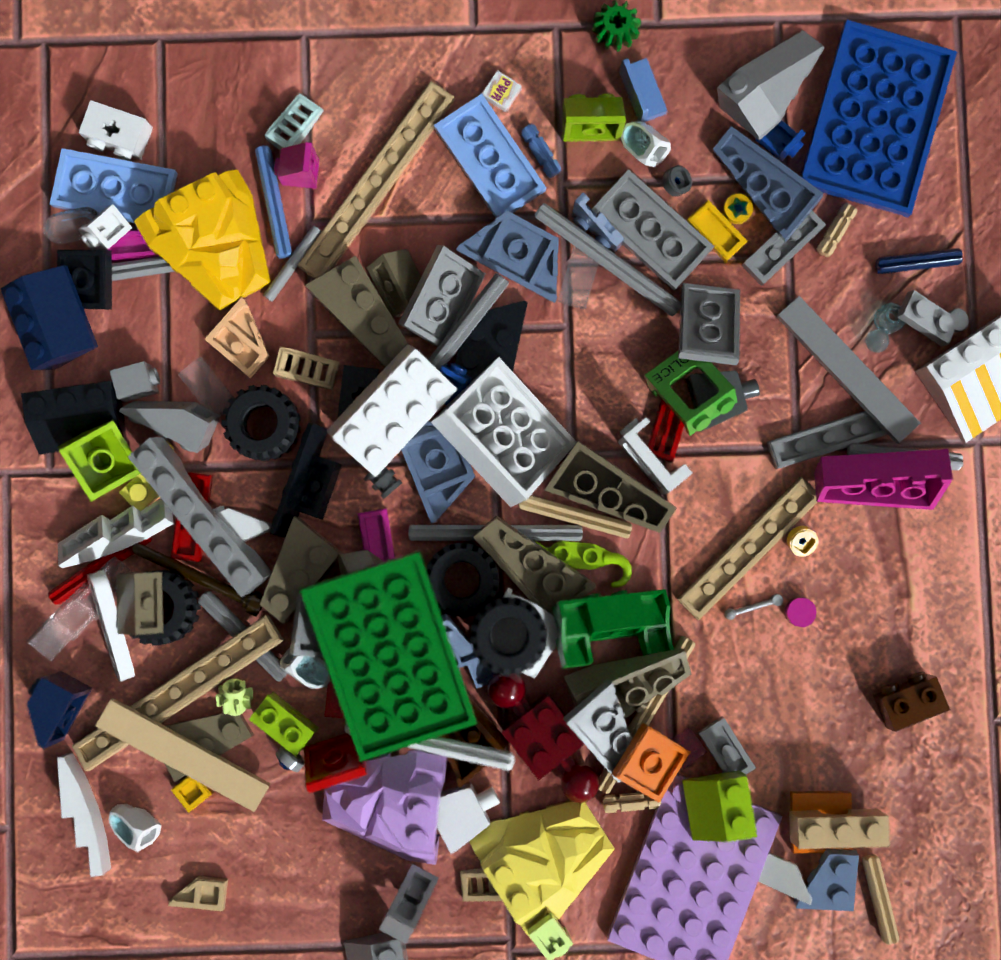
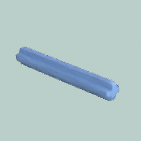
M267 145L255 148V154L275 252L279 259H284L292 255V249L278 180L274 173L272 151Z

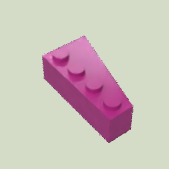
M949 449L822 456L814 471L817 502L934 510L953 480Z

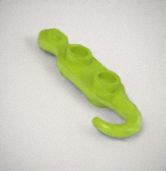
M559 541L547 548L541 543L536 542L574 569L592 570L609 564L621 566L623 576L619 581L611 583L612 588L626 585L631 578L632 566L625 556L610 552L596 544Z

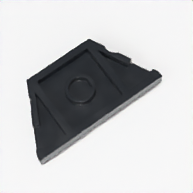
M527 301L489 309L460 346L455 363L467 370L466 375L473 378L472 381L498 357L513 372L528 304Z

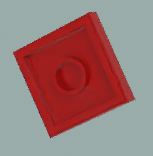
M348 733L304 747L305 786L309 794L367 775L366 760L360 762L352 736Z

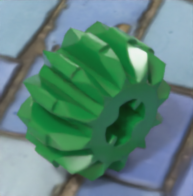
M613 0L611 7L603 3L600 9L601 12L594 14L593 20L596 23L592 25V32L597 33V43L606 42L604 47L606 50L611 45H615L616 51L619 52L621 51L622 44L629 48L632 46V39L636 40L639 37L640 32L638 28L641 26V19L635 18L637 16L636 8L628 10L629 3L627 1L622 6H618L617 0Z

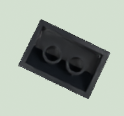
M111 381L21 393L25 424L40 455L59 452L57 446L82 432L111 420L114 421L127 442L124 414L119 412L120 408L123 407L122 401L117 399L113 382Z

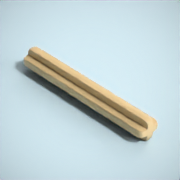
M531 495L527 500L519 503V508L561 521L623 538H629L631 534V523Z

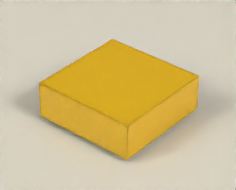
M188 776L171 789L188 813L214 793L211 788Z

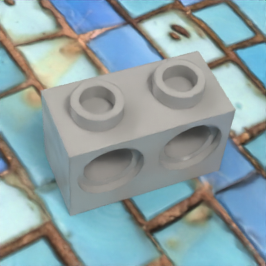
M412 864L379 930L406 944L439 878Z

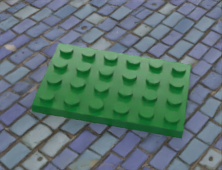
M420 550L301 588V595L360 762L477 724V719Z

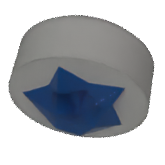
M283 746L275 753L279 759L280 766L285 770L299 772L304 766V758L300 754L294 756Z

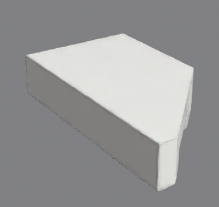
M768 853L758 882L810 905L813 899L807 890L797 864Z

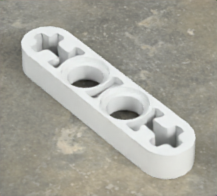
M103 570L87 575L88 583L115 674L120 682L135 677L125 637L117 632V609L107 576Z

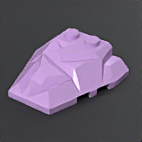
M414 749L409 750L405 755L391 756V753L381 755L379 759L367 760V775L324 789L322 820L405 860L436 865L439 846L437 824L440 792L445 781L447 757Z

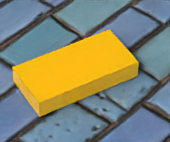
M709 200L687 219L691 226L715 246L713 248L714 252L725 263L748 242Z

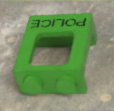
M678 351L644 375L649 390L655 397L659 395L683 422L689 436L707 428L713 419L720 414L728 413L738 402L733 385L711 362L678 358ZM695 368H698L715 385L719 392L698 408L690 409L673 391L671 386Z

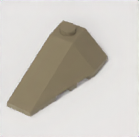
M680 648L591 665L564 676L574 707H577L609 678L615 687V694L618 703L622 707L625 719L635 711L638 713L647 708L645 703L657 694L664 695L690 676L691 670L685 650Z

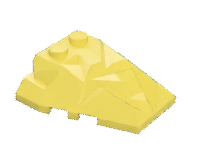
M571 800L546 806V809L530 813L529 811L519 813V816L503 820L502 818L492 820L487 828L469 841L473 851L480 860V865L515 922L521 925L527 935V929L550 912L558 921L615 849L586 802L576 803Z

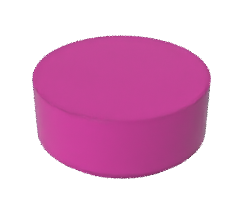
M794 598L786 605L785 616L789 623L794 626L807 627L816 618V607L809 599Z

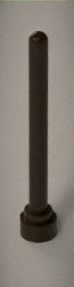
M137 543L132 547L134 554L241 603V607L245 608L248 614L257 617L262 609L260 602L264 594L258 591L241 597L231 585L143 544Z

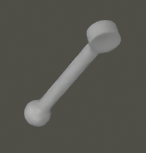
M774 594L769 600L735 610L729 608L724 614L728 620H732L736 615L772 604L780 606L784 600L781 595Z

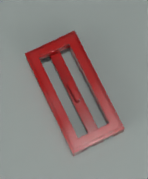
M661 399L647 447L657 459L673 463L684 424L679 419L669 454H665L664 449L675 417V413L670 409L658 450H653L666 406L669 407Z

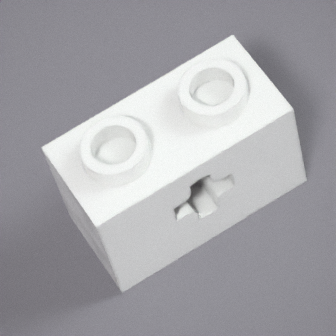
M90 100L78 133L87 141L86 145L93 149L103 151L104 148L113 150L116 156L125 160H131V157L142 160L153 128L145 118Z

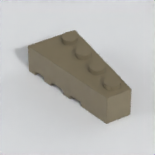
M356 256L305 285L308 291L384 368L408 344Z

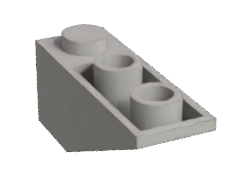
M133 401L120 408L119 411L128 416L130 421L145 425L153 429L156 435L169 438L179 443L180 447L184 450L196 453L209 445L221 415L196 402Z

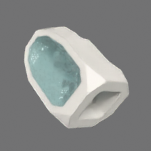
M641 121L626 123L621 136L624 148L646 166L653 167L664 161L671 150L670 141L666 137L661 135L652 126Z
M289 648L280 660L279 667L308 688H323L330 681L331 677L327 665L321 658L291 655Z
M117 804L111 809L108 818L114 834L128 848L137 852L151 845L159 836L162 827L160 822L145 809L136 808L128 804Z

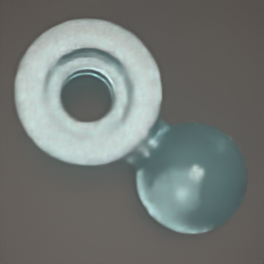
M887 303L876 311L874 323L877 329L868 333L865 340L866 346L870 351L875 353L884 351L890 341L888 334L897 332L905 325V322L897 318L901 308L898 304ZM889 313L895 316V321L890 319Z

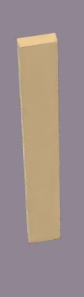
M430 81L297 265L299 269L316 279L335 267L434 130V125L442 119L455 100L453 95Z
M265 615L130 707L161 724L284 640L270 616ZM97 728L73 744L72 747L83 769L91 771L129 744Z

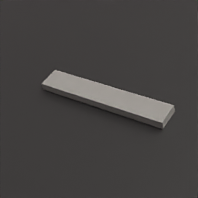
M800 296L777 315L778 320L896 444L900 443L921 424Z

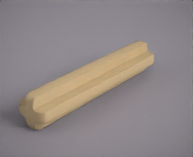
M874 854L867 855L862 858V863L881 939L886 945L899 942V935L880 859Z

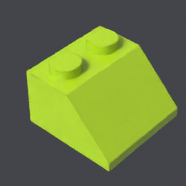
M574 94L563 100V142L620 141L626 123L622 97H615L613 94H601L598 97L586 98L585 95Z
M113 420L82 432L57 446L91 502L141 474L128 458L132 450Z
M741 770L682 780L693 841L731 842L758 837L748 778Z

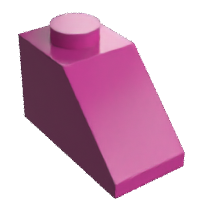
M305 142L281 148L280 158L275 159L274 173L278 176L283 186L317 189L320 160L313 144Z

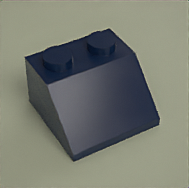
M64 672L43 676L41 679L35 680L29 690L31 697L27 702V708L39 747L45 749L65 739L92 690L90 686Z

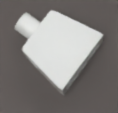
M466 783L460 788L457 786L440 792L437 828L450 854L456 852L490 825V818L486 810L500 803L493 787L477 794L472 783Z

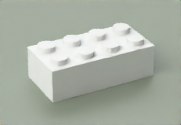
M407 344L326 431L341 447L376 477L455 393L457 388L416 348Z

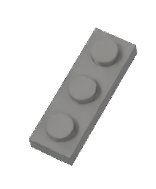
M811 211L786 242L776 232L742 266L762 286L820 232L826 224Z

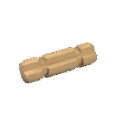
M848 203L841 206L837 213L838 216L834 218L824 235V239L816 249L819 254L824 257L832 255L837 243L840 242L850 225V221L853 220L857 213V209Z
M641 792L619 794L620 797H615V794L603 797L605 813H616L618 809L621 812L645 810V807L658 809L661 805V801L658 803Z

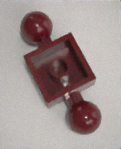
M495 673L488 684L489 697L497 706L511 708L516 715L514 719L501 728L502 734L538 781L554 768H557L563 775L561 779L562 791L569 800L576 803H585L594 798L599 789V779L596 772L587 765L576 764L570 757L585 744L563 718L566 715L548 692L530 705L524 697L526 686L519 674H509V676H506L502 673Z

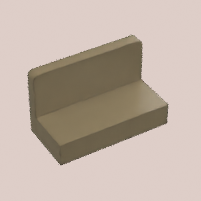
M407 249L384 253L367 267L393 318L403 315L421 279V275Z
M162 572L117 574L118 634L142 635L163 633Z

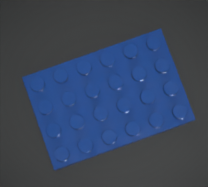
M846 20L842 28L800 176L825 194L901 216H911L957 51Z

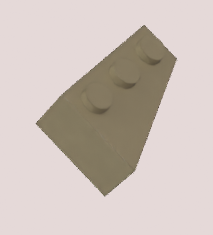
M294 516L260 605L281 623L289 622L295 614L297 596L301 594V588L321 582L339 561L338 554H342V552L300 517Z

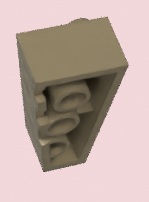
M577 441L545 488L547 492L557 494L659 533L677 509L673 504L580 441Z

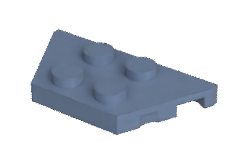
M508 210L457 247L456 251L553 303L557 300L559 238Z
M427 421L401 451L429 520L433 524L475 478V474L470 463L441 434L431 421Z

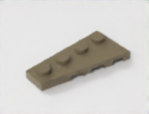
M495 516L474 534L475 540L527 598L545 609L552 616H554L552 607L558 601L582 599L596 588L594 582L498 516Z

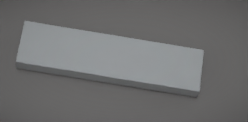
M866 411L768 441L767 445L776 470L846 448L851 443L859 444L887 435V433Z

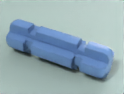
M529 124L521 130V135L526 143L529 142L528 147L540 166L543 165V171L547 177L552 178L561 172V166L556 159L553 160L554 155L543 137H539V131L536 126Z

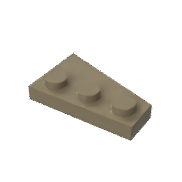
M220 713L166 726L219 756L254 735L242 714L232 716L227 713ZM165 764L174 782L186 776Z

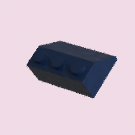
M63 265L24 275L0 288L31 370H56L98 347L68 266Z

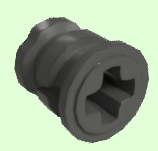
M386 467L376 477L369 472L363 479L364 481L370 480L374 484L372 488L375 491L378 489L383 499L402 484L400 479L397 480L393 476L395 474L393 470L389 471Z

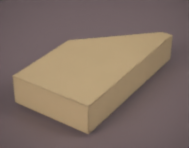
M198 876L168 901V906L223 911L226 903L228 879Z

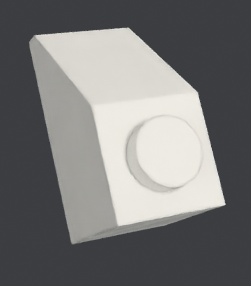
M224 506L213 509L220 519L244 542L271 530V523L238 510L225 509Z

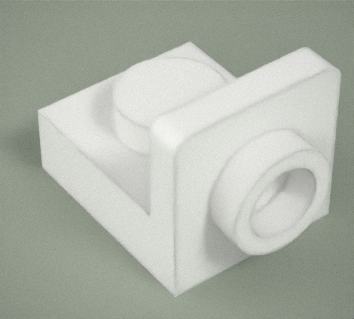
M112 204L106 207L88 224L82 225L78 231L83 235L82 240L90 249L108 250L132 227Z

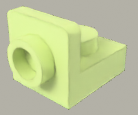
M551 912L527 929L529 937L547 960L563 956L569 947L573 945L568 930L560 925Z

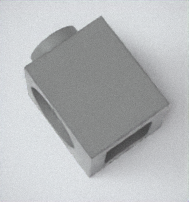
M145 361L110 370L118 400L129 402L159 393L157 387L160 384L158 371Z

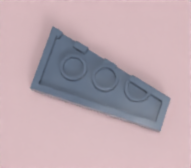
M732 126L713 148L714 154L785 242L823 197V192Z

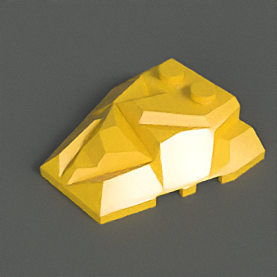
M238 169L225 171L220 175L211 173L158 199L153 208L143 212L134 220V224L148 248L170 264V268L176 273L179 272L191 283V286L219 311L237 302L241 297L245 298L271 283L253 195Z

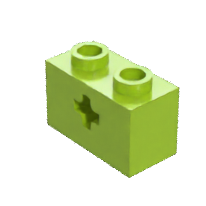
M274 692L266 696L249 718L252 723L294 756H297L319 729L318 726Z

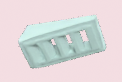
M299 93L270 126L264 136L269 143L280 150L281 148L301 144L323 113V109ZM301 104L312 111L309 116L298 109ZM296 114L305 120L303 124L293 119V115ZM290 123L297 128V131L293 132L286 125ZM284 132L291 138L287 141L280 136V133Z

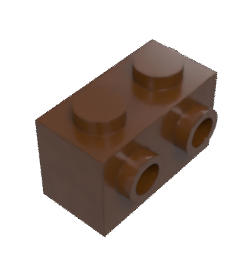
M918 672L908 676L907 682L900 685L896 682L887 684L880 688V693L873 695L887 729L897 732L950 710L937 676Z

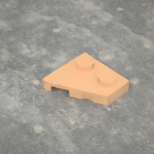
M242 297L205 338L209 344L250 378L270 357L249 306Z

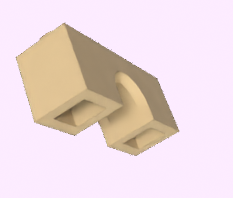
M850 809L848 814L842 815L825 814L819 810L789 811L790 841L798 849L890 847L889 816L878 809Z

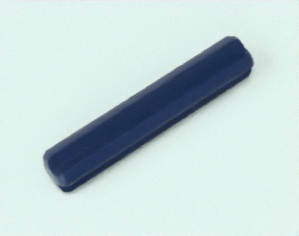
M959 248L880 257L876 260L875 266L878 274L959 265L963 261L962 250Z

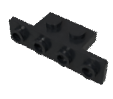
M311 422L307 424L306 430L302 434L298 453L292 463V470L287 484L283 489L277 513L273 517L270 534L286 538L293 517H298L300 512L323 520L342 467L340 463L319 457L328 433L326 428Z

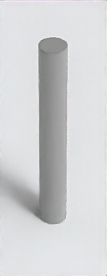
M312 225L263 294L269 301H274L294 273L301 259L322 232L319 228Z

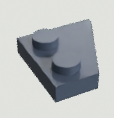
M582 193L574 203L572 212L574 224L584 232L588 230L596 237L595 240L615 253L622 246L623 236L610 224L602 212L597 214L586 204L589 198L585 193Z
M826 849L819 859V865L812 870L807 878L808 884L806 887L813 899L812 903L809 905L794 898L795 907L797 909L854 911L859 862L857 851Z

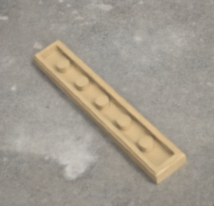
M799 477L677 600L697 620H700L817 503L816 491L803 477Z
M114 698L110 699L95 725L253 812L256 811L271 784Z

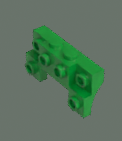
M666 589L628 593L627 590H621L609 596H601L600 593H594L582 599L558 601L552 607L559 634L555 642L562 669L586 666L594 662L590 646L591 641L638 636L643 656L674 650L670 634V602Z

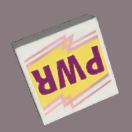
M497 70L482 94L488 102L507 112L520 92L521 85Z

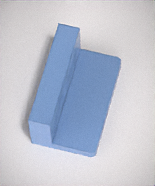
M628 58L623 59L619 73L638 121L647 122L666 115L668 110L648 59L645 58L630 64Z

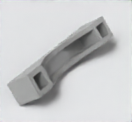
M163 437L147 439L128 456L134 466L241 597L253 592L271 577L272 571L256 551L241 540L209 506L189 477L182 460Z

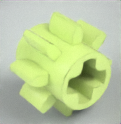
M234 678L218 686L219 694L215 695L216 706H223V714L227 713L228 715L237 716L244 713L246 709L251 708L253 688H246V681Z

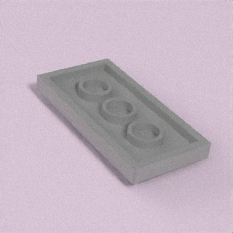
M629 169L592 208L597 214L602 212L610 224L623 236L624 241L622 244L674 291L715 247Z

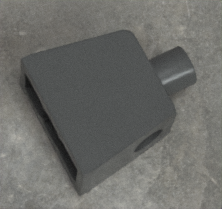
M722 371L721 374L735 388L738 402L728 413L720 414L713 419L708 427L702 431L747 411L748 407L745 399L760 395L756 379L740 382L737 371ZM704 373L692 374L686 378L694 409L719 392Z

